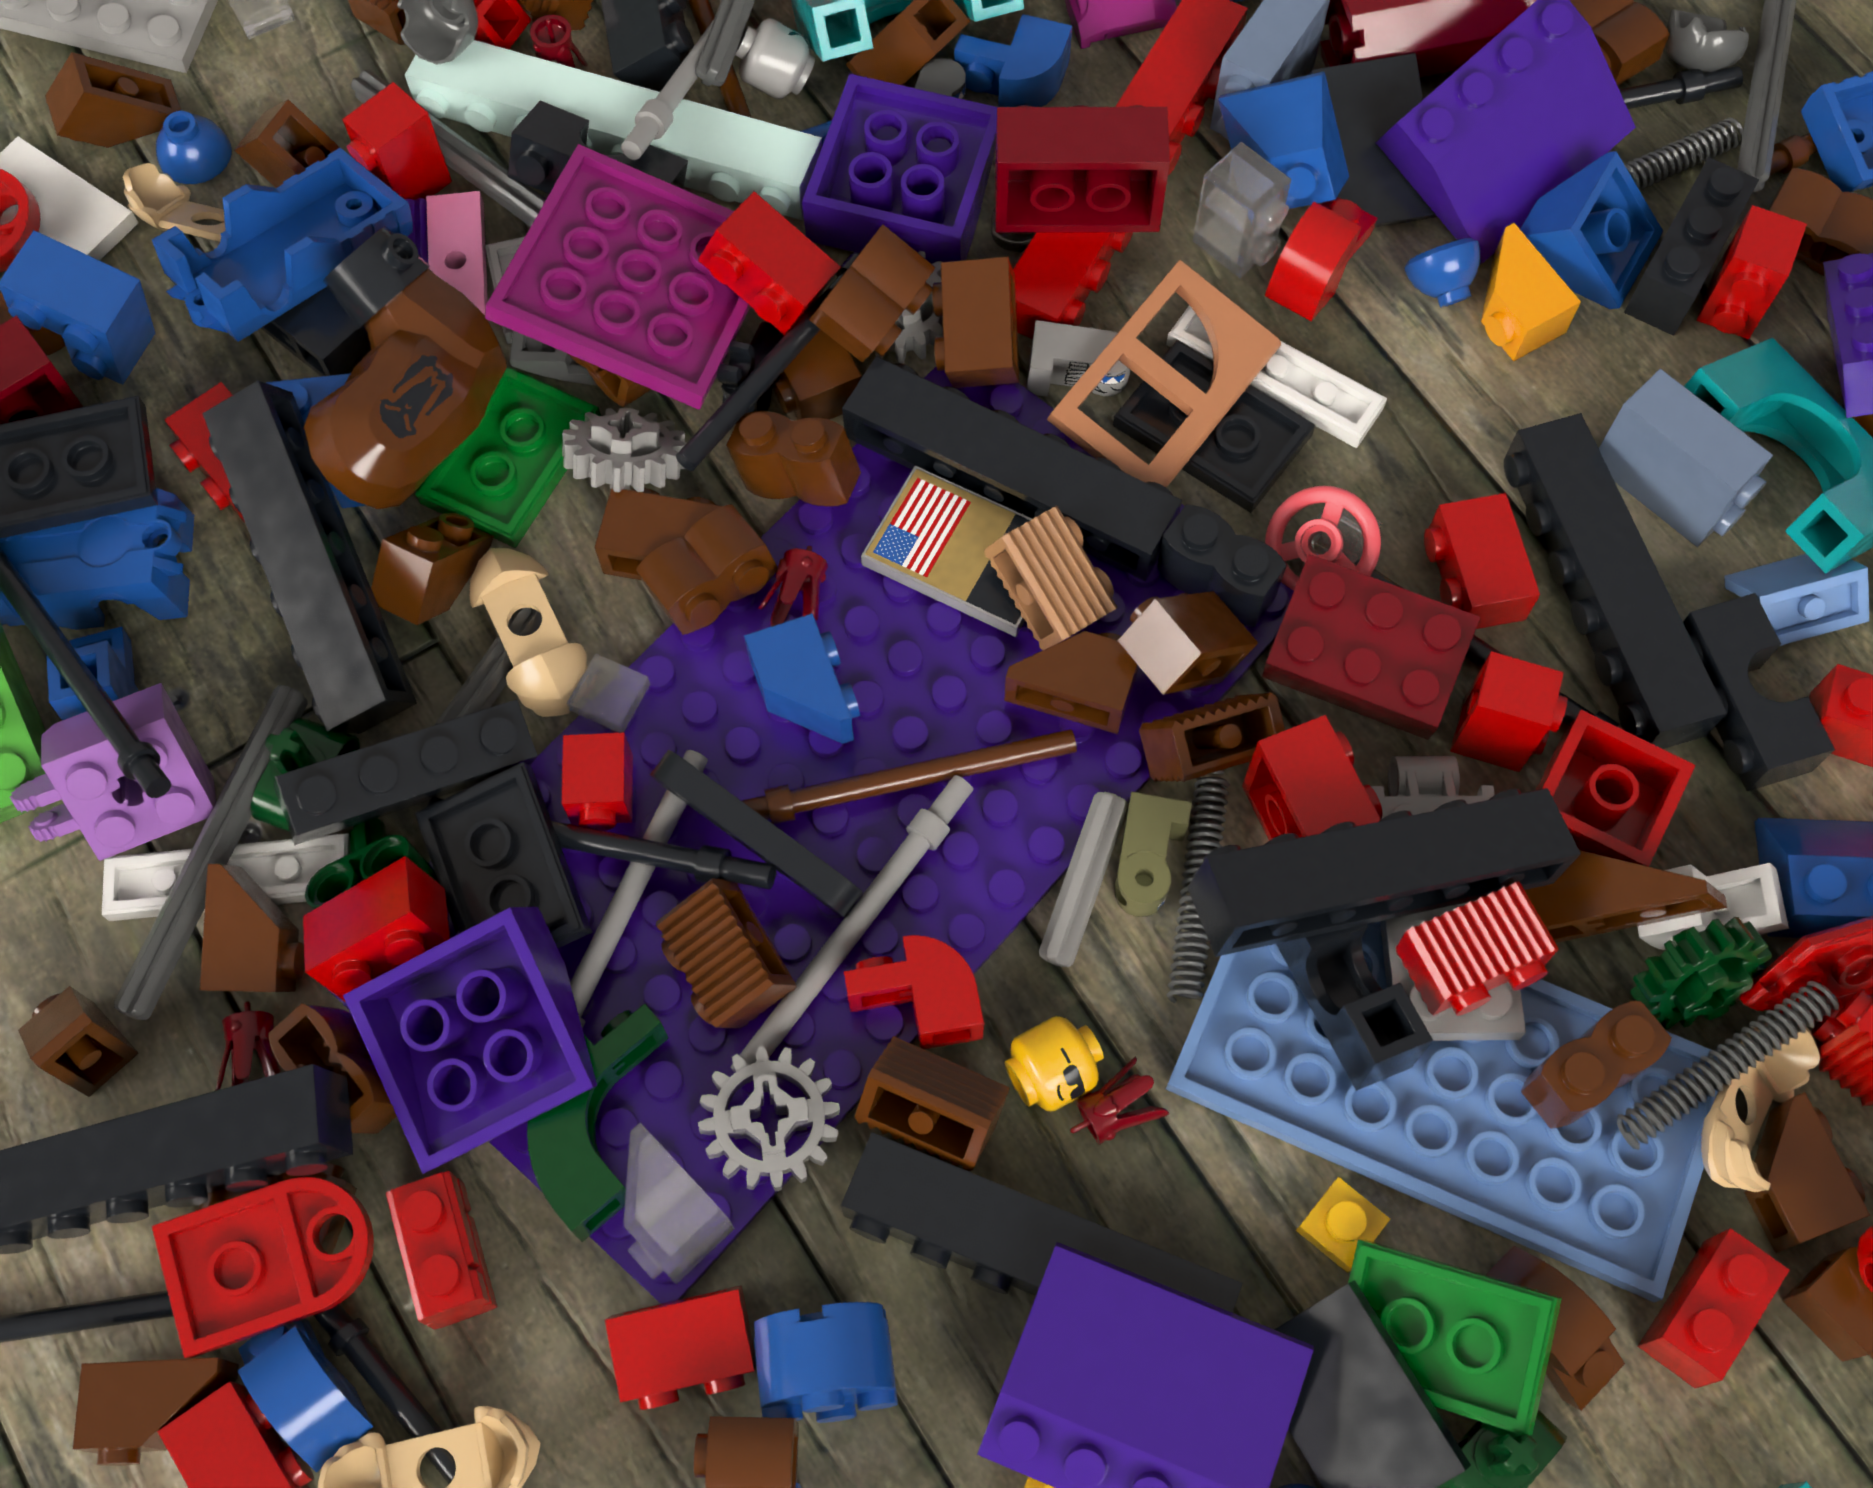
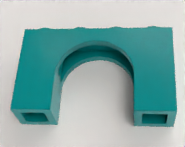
M791 0L797 31L808 39L810 48L822 61H827L873 49L869 24L881 18L902 12L914 0ZM953 0L963 13L974 22L1024 9L1023 0Z
M1773 337L1700 367L1684 385L1685 388L1742 432L1763 434L1790 448L1805 461L1817 477L1823 493L1785 530L1795 543L1825 574L1873 548V438L1852 417L1846 418L1845 410Z

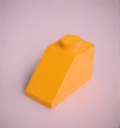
M1515 223L1505 227L1492 259L1481 323L1485 326L1490 340L1495 345L1501 346L1514 362L1565 334L1581 303L1578 297Z

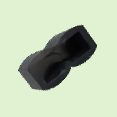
M1185 505L1163 534L1157 564L1161 575L1171 585L1183 592L1194 594L1214 591L1238 620L1248 627H1255L1275 600L1287 566L1282 557L1273 548L1255 538L1236 535L1232 527L1223 518L1206 508L1196 505Z

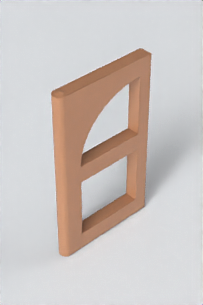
M1179 260L1050 413L1047 420L1094 458H1105L1116 464L1122 472L1143 482H1155L1167 488L1280 348L1281 341L1183 261ZM1175 292L1197 314L1212 346L1214 367L1211 383L1206 394L1137 339ZM1118 360L1188 415L1149 465L1078 409Z

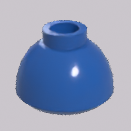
M176 111L168 115L156 140V156L162 172L171 176L173 181L182 184H198L213 179L226 168L232 155L230 140L216 123L206 117L191 114L187 111Z
M1464 238L1438 246L1409 259L1404 267V271L1415 288L1425 295L1437 298L1440 308L1461 302L1472 297L1469 286L1475 279L1480 265L1479 242L1473 238Z

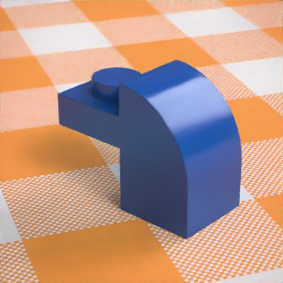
M1022 14L1011 46L960 34L954 50V61L958 62L965 71L966 88L974 92L998 95V107H1017L1022 105L1043 107L1055 97L1063 82L1070 61L1072 25Z
M122 626L69 640L112 701L139 691L134 679L131 640ZM47 656L48 693L51 706L62 721L86 712L87 710Z
M306 1318L253 1336L238 1348L244 1362V1366L238 1370V1373L246 1389L274 1429L315 1472H318L324 1463L335 1455L339 1448L354 1443L373 1428V1424L355 1387L325 1357L310 1322Z

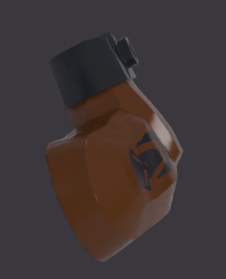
M386 226L367 239L323 280L358 329L362 326L365 327L372 350L355 366L343 386L310 408L304 425L311 458L326 480L350 500L376 509L400 506L421 486L430 473L478 427L490 398L507 368L506 357L488 319H485V315L463 293L439 278L429 269L430 265L419 256L417 247L410 238L400 233L394 234Z

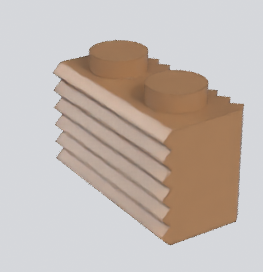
M1058 506L1008 532L984 550L985 557L990 559L991 567L997 571V577L1003 581V587L1009 591V597L1015 601V607L1021 611V617L1027 621V628L1033 631V638L1039 641V648L1042 650L1060 643L1118 608L1112 599L1114 589L1109 577L1100 568L1093 567L1082 548L1084 539L1079 526L1071 518L1064 517Z

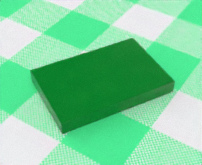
M507 366L490 398L478 427L425 479L415 494L419 503L441 514L455 513L465 516L474 522V527L493 535L494 539L516 549L568 470L563 466V430H570V421L572 419L585 422V413L587 412L601 416L599 407Z
M1358 1240L1348 1283L1356 1281L1434 1407L1516 1434L1533 1435L1562 1297L1368 1240Z

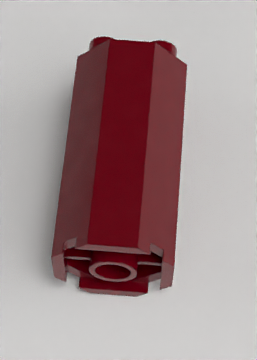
M1330 0L1324 25L1328 24L1330 39L1320 41L1321 57L1325 67H1332L1416 53L1419 77L1455 71L1537 0Z

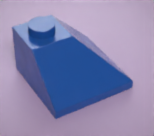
M1325 71L1220 95L1218 101L1243 197L1246 202L1279 210H1287L1311 205L1313 202L1322 203L1336 200L1349 178V172Z
M1617 151L1607 152L1540 197L1520 229L1573 292L1608 309L1620 308L1663 232Z

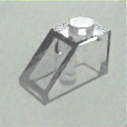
M641 1123L630 1131L624 1227L636 1242L627 1251L653 1280L664 1271L677 1284L735 1228L726 1214Z

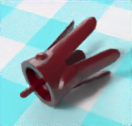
M545 15L538 18L532 24L530 36L534 43L533 48L536 51L535 57L551 62L556 60L558 64L576 68L571 53L572 50L584 67L588 66V63L572 41L571 25L567 19L559 15Z
M810 545L807 546L806 550L798 548L787 550L779 561L775 576L776 582L758 607L760 610L764 609L782 583L771 615V626L784 623L799 591H803L802 616L813 613L814 619H819L820 584L826 580L825 572L828 564L823 557L812 552V546Z
M249 1001L244 1003L243 1012L228 1015L222 1020L226 1047L215 1091L221 1089L230 1051L232 1057V1086L249 1082L253 1050L258 1052L265 1077L282 1073L280 1065L272 1052L268 1035L274 1029V1016L264 1011H251Z
M1136 1056L1100 1090L1094 1093L1089 1092L1082 1096V1098L1075 1100L1084 1121L1070 1129L1071 1133L1074 1134L1087 1127L1096 1142L1101 1145L1106 1140H1113L1116 1133L1120 1130L1159 1119L1169 1114L1166 1108L1149 1106L1117 1115L1125 1107L1147 1093L1154 1084V1080L1150 1075L1140 1076L1139 1074H1134L1112 1087L1136 1064Z

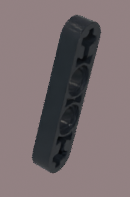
M667 750L649 774L676 797L766 863L775 865L777 871L841 917L845 918L863 894L856 885L671 750Z

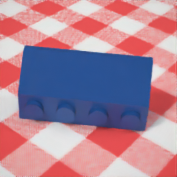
M1758 818L1754 821L1759 865L1771 863L1777 869L1789 929L1767 933L1768 937L1802 938L1809 934L1873 916L1872 821Z

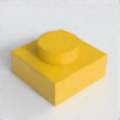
M1337 1177L1296 1231L1344 1271L1349 1273L1352 1269L1358 1240L1374 1242L1391 1218L1340 1177Z

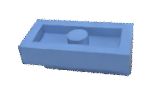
M1807 554L1724 576L1725 588L1736 595L1743 597L1756 593L1781 645L1869 622L1868 567L1852 559L1826 574Z

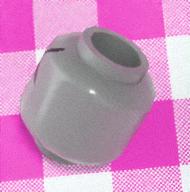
M773 18L765 19L756 30L747 26L735 56L741 58L739 66L741 79L745 83L778 100L783 99L790 92L798 95L815 63V57L809 54L810 43L808 39Z

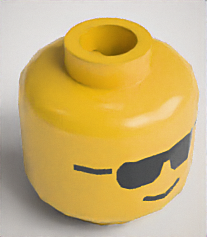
M1055 1016L1016 1036L1010 1047L1011 1058L1006 1060L1004 1064L1007 1074L1022 1101L1028 1107L1036 1103L1042 1109L1052 1112L1096 1088L1099 1080L1096 1063L1104 1059V1055L1097 1038L1087 1025L1077 1029L1068 1019Z

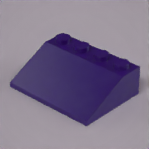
M1537 0L1375 143L1457 240L1473 238L1479 242L1481 265L1496 252L1505 227L1515 223L1521 229L1540 197L1609 152L1636 126L1588 22L1570 0Z
M1056 1242L977 1455L1054 1488H1269L1314 1351V1346Z

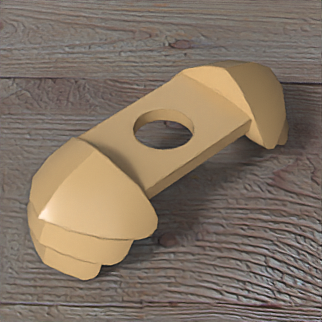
M144 163L125 171L123 175L124 194L129 202L128 207L141 220L161 231H166L176 226L183 233L218 242L221 241V233L225 231L223 209L190 202L191 192L189 188L185 185L176 186L172 177L167 173H159L154 164ZM211 219L222 223L217 225H201L195 223V221Z
M490 548L478 561L472 575L469 599L472 608L485 605L513 665V668L506 676L507 685L517 694L525 707L532 709L539 716L551 717L569 714L588 695L590 672L586 664V651L581 644L568 643L538 581L549 575L547 570L530 555L509 548ZM532 608L542 615V623L539 629L527 636H519L511 632L508 626L511 616L520 609Z
M1807 1027L1806 1033L1798 1032L1797 1039L1790 1038L1789 1045L1782 1044L1781 1051L1773 1049V1057L1765 1055L1764 1062L1756 1060V1068L1748 1066V1074L1740 1072L1739 1080L1731 1077V1085L1723 1083V1091H1718L1709 1113L1704 1118L1701 1133V1152L1705 1170L1711 1180L1725 1188H1741L1752 1192L1769 1191L1771 1183L1762 1177L1757 1164L1751 1159L1750 1153L1772 1100L1784 1103L1794 1097V1089L1805 1085L1809 1081V1069L1817 1067L1820 1063L1821 1056L1811 1031ZM1739 1088L1745 1095L1748 1107V1114L1744 1123L1739 1118L1736 1110L1735 1099Z
M478 1406L474 1408L475 1423L388 1445H386L380 1433H368L357 1442L342 1446L322 1466L318 1488H430L421 1477L420 1465L425 1454L435 1447L443 1448L450 1452L456 1464L455 1476L452 1482L445 1488H522L536 1465L541 1443L530 1426L509 1411L490 1406Z

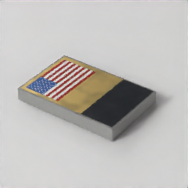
M915 466L862 553L861 563L862 566L1016 637L1025 620L1021 617V611L1015 607V601L1009 597V591L1003 587V581L997 577V571L991 567L990 559L985 557L984 550L1003 535L1032 519Z

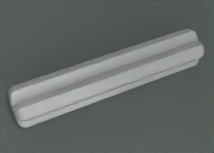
M1097 792L1090 805L1039 949V956L1053 965L1070 967L1074 964L1128 809L1127 801L1116 794Z

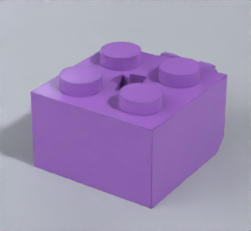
M162 683L115 700L113 703L139 739L152 744L159 753V766L171 782L169 791L159 798H150L136 780L125 777L117 764L119 755L86 711L53 724L42 734L41 766L46 774L35 777L32 781L28 780L26 783L15 788L14 792H11V801L17 811L20 810L21 812L35 810L37 807H43L61 799L64 802L49 811L46 810L44 813H39L30 822L31 825L28 827L36 840L46 842L50 839L53 840L57 836L61 837L80 829L96 857L101 861L209 817L216 803L214 778Z

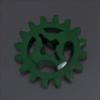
M1733 917L1723 925L1719 919H1714L1701 932L1692 927L1672 937L1673 941L1669 940L1664 944L1666 950L1660 956L1648 957L1644 962L1649 967V970L1634 975L1633 980L1637 986L1630 990V994L1635 1001H1642L1665 1030H1669L1678 1021L1684 1028L1689 1027L1698 1016L1704 1015L1707 1020H1712L1729 1012V1007L1736 1004V998L1741 993L1752 989L1754 983L1752 978L1757 977L1767 968L1764 963L1772 958V953L1767 948L1768 944L1750 921L1743 924L1739 917Z

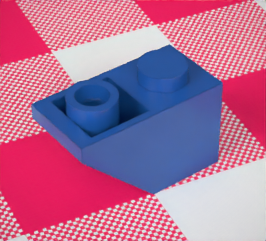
M813 613L744 635L749 661L768 712L842 744L854 740L852 718L860 716L856 697L849 682L839 685L833 667L841 665L836 644L830 631L820 634Z

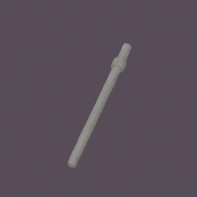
M713 21L655 99L646 101L635 116L636 126L621 145L623 154L629 159L638 160L653 139H660L672 124L674 110L698 78L695 72Z
M686 750L683 759L701 772H703L708 762L705 756L693 750ZM666 790L642 839L668 843L687 804ZM630 862L570 982L582 1029L586 1022L581 1016L655 866Z
M954 775L928 810L920 809L906 827L909 835L795 982L797 985L796 989L787 993L786 997L780 1001L740 1053V1056L747 1065L756 1062V1052L759 1046L765 1047L768 1058L772 1055L927 850L935 851L950 832L947 824L974 790L965 779Z

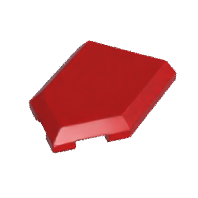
M1873 916L1803 936L1754 978L1752 989L1743 992L1739 999L1744 1005L1757 1011L1774 1010L1775 1004H1782L1785 998L1790 999L1791 993H1798L1799 988L1806 987L1808 981H1815L1826 986L1837 998L1840 1009L1861 989L1871 995L1873 993ZM1812 987V989L1818 992L1821 996L1825 995L1818 988Z

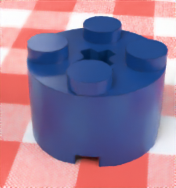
M873 1302L822 1305V1312L800 1316L798 1308L775 1313L754 1322V1346L762 1417L795 1418L796 1421L803 1419L802 1411L806 1413L816 1412L817 1422L826 1423L857 1417L855 1404H857L858 1410L862 1411L898 1405L889 1324L882 1304Z

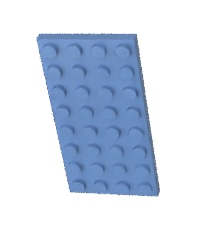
M1379 921L1367 924L1368 928L1362 937V951L1371 975L1378 985L1385 989L1387 984ZM1276 944L1220 957L1165 1089L1654 1303L1663 1299L1703 1172L1701 1133L1704 1118L1709 1113L1718 1093V1090H1715V1097L1707 1096L1706 1103L1698 1101V1109L1690 1107V1115L1681 1112V1120H1676L1672 1117L1673 1126H1668L1664 1123L1665 1132L1655 1129L1657 1132L1656 1138L1647 1135L1648 1144L1639 1141V1150L1633 1149L1627 1143L1617 1125L1618 1114L1625 1115L1626 1108L1633 1109L1634 1103H1642V1098L1650 1097L1651 1091H1658L1660 1085L1667 1086L1668 1079L1675 1080L1676 1074H1683L1684 1068H1691L1693 1062H1700L1701 1056L1708 1057V1053L1711 1050L1668 1032L1672 1037L1671 1042L1665 1053L1654 1064L1626 1085L1615 1089L1603 1102L1579 1120L1564 1127L1549 1128L1521 1093L1524 1082L1557 1049L1570 1041L1579 1039L1612 1008L1542 979L1520 989L1526 1033L1520 1040L1432 1041L1412 1068L1356 1091ZM1713 1056L1714 1060L1720 1063L1718 1061V1058L1716 1056ZM1705 1062L1706 1066L1711 1069L1710 1064ZM1697 1067L1698 1072L1703 1075L1701 1069ZM1689 1073V1077L1695 1081L1693 1075ZM1680 1079L1681 1083L1687 1087L1685 1081ZM1672 1085L1673 1089L1678 1092L1677 1087ZM1664 1091V1094L1672 1101L1668 1092ZM1656 1097V1100L1663 1106L1660 1098ZM1647 1102L1649 1108H1651L1655 1112L1652 1105ZM1639 1108L1640 1113L1647 1118L1644 1111ZM1631 1114L1632 1119L1639 1125L1636 1117ZM1622 1120L1626 1130L1630 1132L1631 1129L1627 1122Z

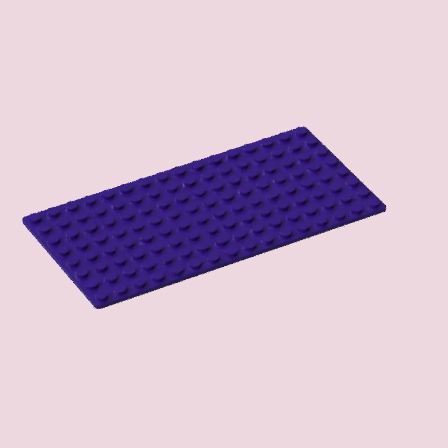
M937 367L924 377V379L941 387H952L945 371H938ZM1020 383L956 388L963 392L969 400L992 411H1005L1015 417L1020 424L1041 434L1049 433L1056 435L1066 441L1071 448L1094 458L1047 420L1054 409ZM857 443L852 450L861 474L848 503L839 506H817L800 499L761 537L777 567L787 550L795 548L806 550L809 545L812 546V552L823 557L828 564L825 572L826 580L820 584L819 619L815 621L820 634L830 631L833 636L841 665L833 667L839 685L849 682L856 697L860 716L852 718L853 741L844 744L768 712L749 661L744 635L772 627L770 619L782 583L764 609L760 610L758 607L776 582L775 573L760 591L730 602L727 608L709 626L682 635L673 623L537 756L530 766H532L551 820L571 824L562 806L563 735L624 732L633 754L632 823H616L613 829L606 831L643 838L667 790L649 774L667 750H671L682 758L686 750H693L702 754L708 759L702 773L739 800L764 796V789L788 784L789 790L1072 729L1076 741V753L962 777L974 790L947 824L950 832L935 851L927 850L769 1057V1061H778L781 1052L786 1047L791 1049V1065L797 1068L809 1058L815 1061V1068L811 1076L812 1081L816 1082L820 1079L830 1078L832 1082V1089L822 1097L823 1102H836L840 1106L839 1115L825 1120V1124L836 1129L860 1102L868 1075L892 1037H897L910 1044L918 1037L912 1002L850 1013L844 971L854 970L858 962L872 957H891L893 963L905 961L903 936L920 935L935 938L951 946L965 959L974 975L1067 872L1094 795L1097 792H1109L1120 796L1129 803L1131 792L1138 793L1151 779L1139 732L1142 723L1152 722L1154 719H1163L1164 716H1173L1174 713H1183L1184 710H1193L1195 707H1204L1205 704H1214L1215 701H1221L1274 642L1292 598L1293 590L1281 582L1275 600L1256 626H1244L1257 640L1258 644L1221 683L1163 695L1142 669L1138 667L1118 734L1004 701L1005 679L1009 666L1043 651L1039 648V641L1033 638V631L1027 628L1026 620L1018 635L1014 637L862 566V553L912 472V469ZM1181 504L1180 512L1184 508L1183 504ZM1086 553L1093 567L1100 568L1109 577L1114 589L1112 599L1118 608L1072 636L1083 631L1097 635L1107 632L1122 636L1133 624L1130 621L1131 614L1144 601L1154 596L1159 598L1171 597L1184 592L1171 585L1161 575L1157 568L1158 561L1147 580L1143 581ZM799 591L784 622L802 617L803 591ZM950 780L795 813L796 820L773 825L842 874L864 893L909 835L906 827L920 809L928 810ZM686 805L667 843L698 850L703 845L725 848L731 851L733 857L766 863L689 805ZM562 848L593 932L558 948L565 963L570 982L631 861ZM655 867L581 1018L586 1022L583 1027V1033L595 1045L603 1038L601 1036L602 1030L614 1017L626 1010H631L634 1013L643 1004H646L660 1020L669 1039L613 1085L599 1108L595 1130L598 1150L604 1163L633 1199L589 1236L662 1304L682 1299L779 1192L774 1191L768 1176H761L754 1190L747 1189V1172L742 1169L730 1179L723 1176L722 1171L728 1158L725 1154L714 1159L708 1158L705 1149L717 1138L716 1135L700 1134L698 1122L713 1117V1112L707 1111L700 1104L702 1095L712 1094L718 1096L720 1092L712 1081L713 1073L718 1071L728 1077L735 1073L730 1068L733 1064L732 1056L740 1055L783 998L779 999L776 1004L768 1007L767 1011L760 1013L757 1018L749 1021L748 1025L742 1028H716L699 1016L691 1002L692 985L686 980V974L673 967L662 951L661 942L664 939L662 938V932L656 927V921L706 883L696 881L694 874ZM777 870L774 884L770 890L737 883L794 982H796L844 918ZM447 908L449 934L451 939L457 934ZM328 990L349 1010L345 1001H343L341 998H339L330 990ZM777 1078V1086L792 1098L805 1097V1099H808L796 1085L787 1080ZM753 1081L745 1084L735 1093L727 1110L744 1104L754 1091ZM764 1092V1106H761V1117L751 1119V1122H761L765 1133L769 1135L770 1145L775 1146V1132L777 1131L778 1120L787 1118V1115H777L774 1105H770L769 1093ZM528 1122L488 1141L541 1191L532 1169L528 1151ZM807 1127V1130L796 1131L785 1145L786 1157L792 1155L803 1146L811 1133L812 1127ZM734 1137L730 1138L742 1153L751 1158L762 1160L761 1149L748 1139L735 1140ZM791 1172L783 1174L782 1187L793 1176Z

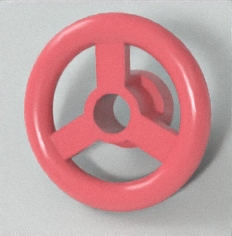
M1315 486L1293 494L1277 508L1267 527L1265 544L1273 548L1285 563L1286 561L1298 558L1306 562L1308 555L1311 554L1371 576L1380 556L1381 534L1373 512L1361 498L1339 487ZM1325 503L1321 519L1306 522L1297 531L1294 541L1282 544L1285 528L1297 512L1313 504ZM1344 509L1354 516L1363 534V551L1357 565L1342 552L1344 543L1338 524ZM1325 532L1331 539V546L1326 553L1319 555L1312 549V539L1316 534ZM1286 563L1287 566L1281 582L1294 591L1299 576Z

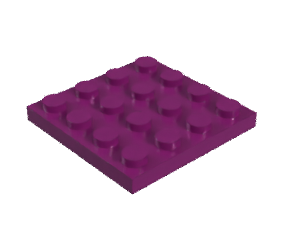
M578 144L488 300L485 319L700 410L716 378L718 368L721 363L723 364L729 352V345L732 340L734 341L751 307L727 285L716 280L711 272L698 261L716 229L734 211Z

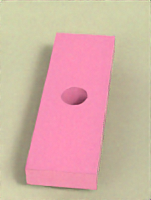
M480 191L426 196L429 269L439 278L463 293L485 315L488 294L484 202Z

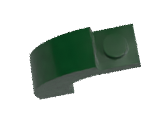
M643 1004L634 1013L631 1010H626L614 1017L602 1030L601 1036L603 1038L595 1045L584 1034L598 1086L528 1121V1151L537 1183L551 1207L581 1242L585 1241L633 1199L604 1163L598 1150L595 1130L599 1108L613 1085L669 1039L662 1023L646 1004Z

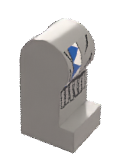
M1036 320L1031 347L1027 390L1034 395L1048 397L1050 384L1073 387L1118 333ZM1118 360L1092 393L1100 396H1114L1121 393L1127 386L1131 370Z

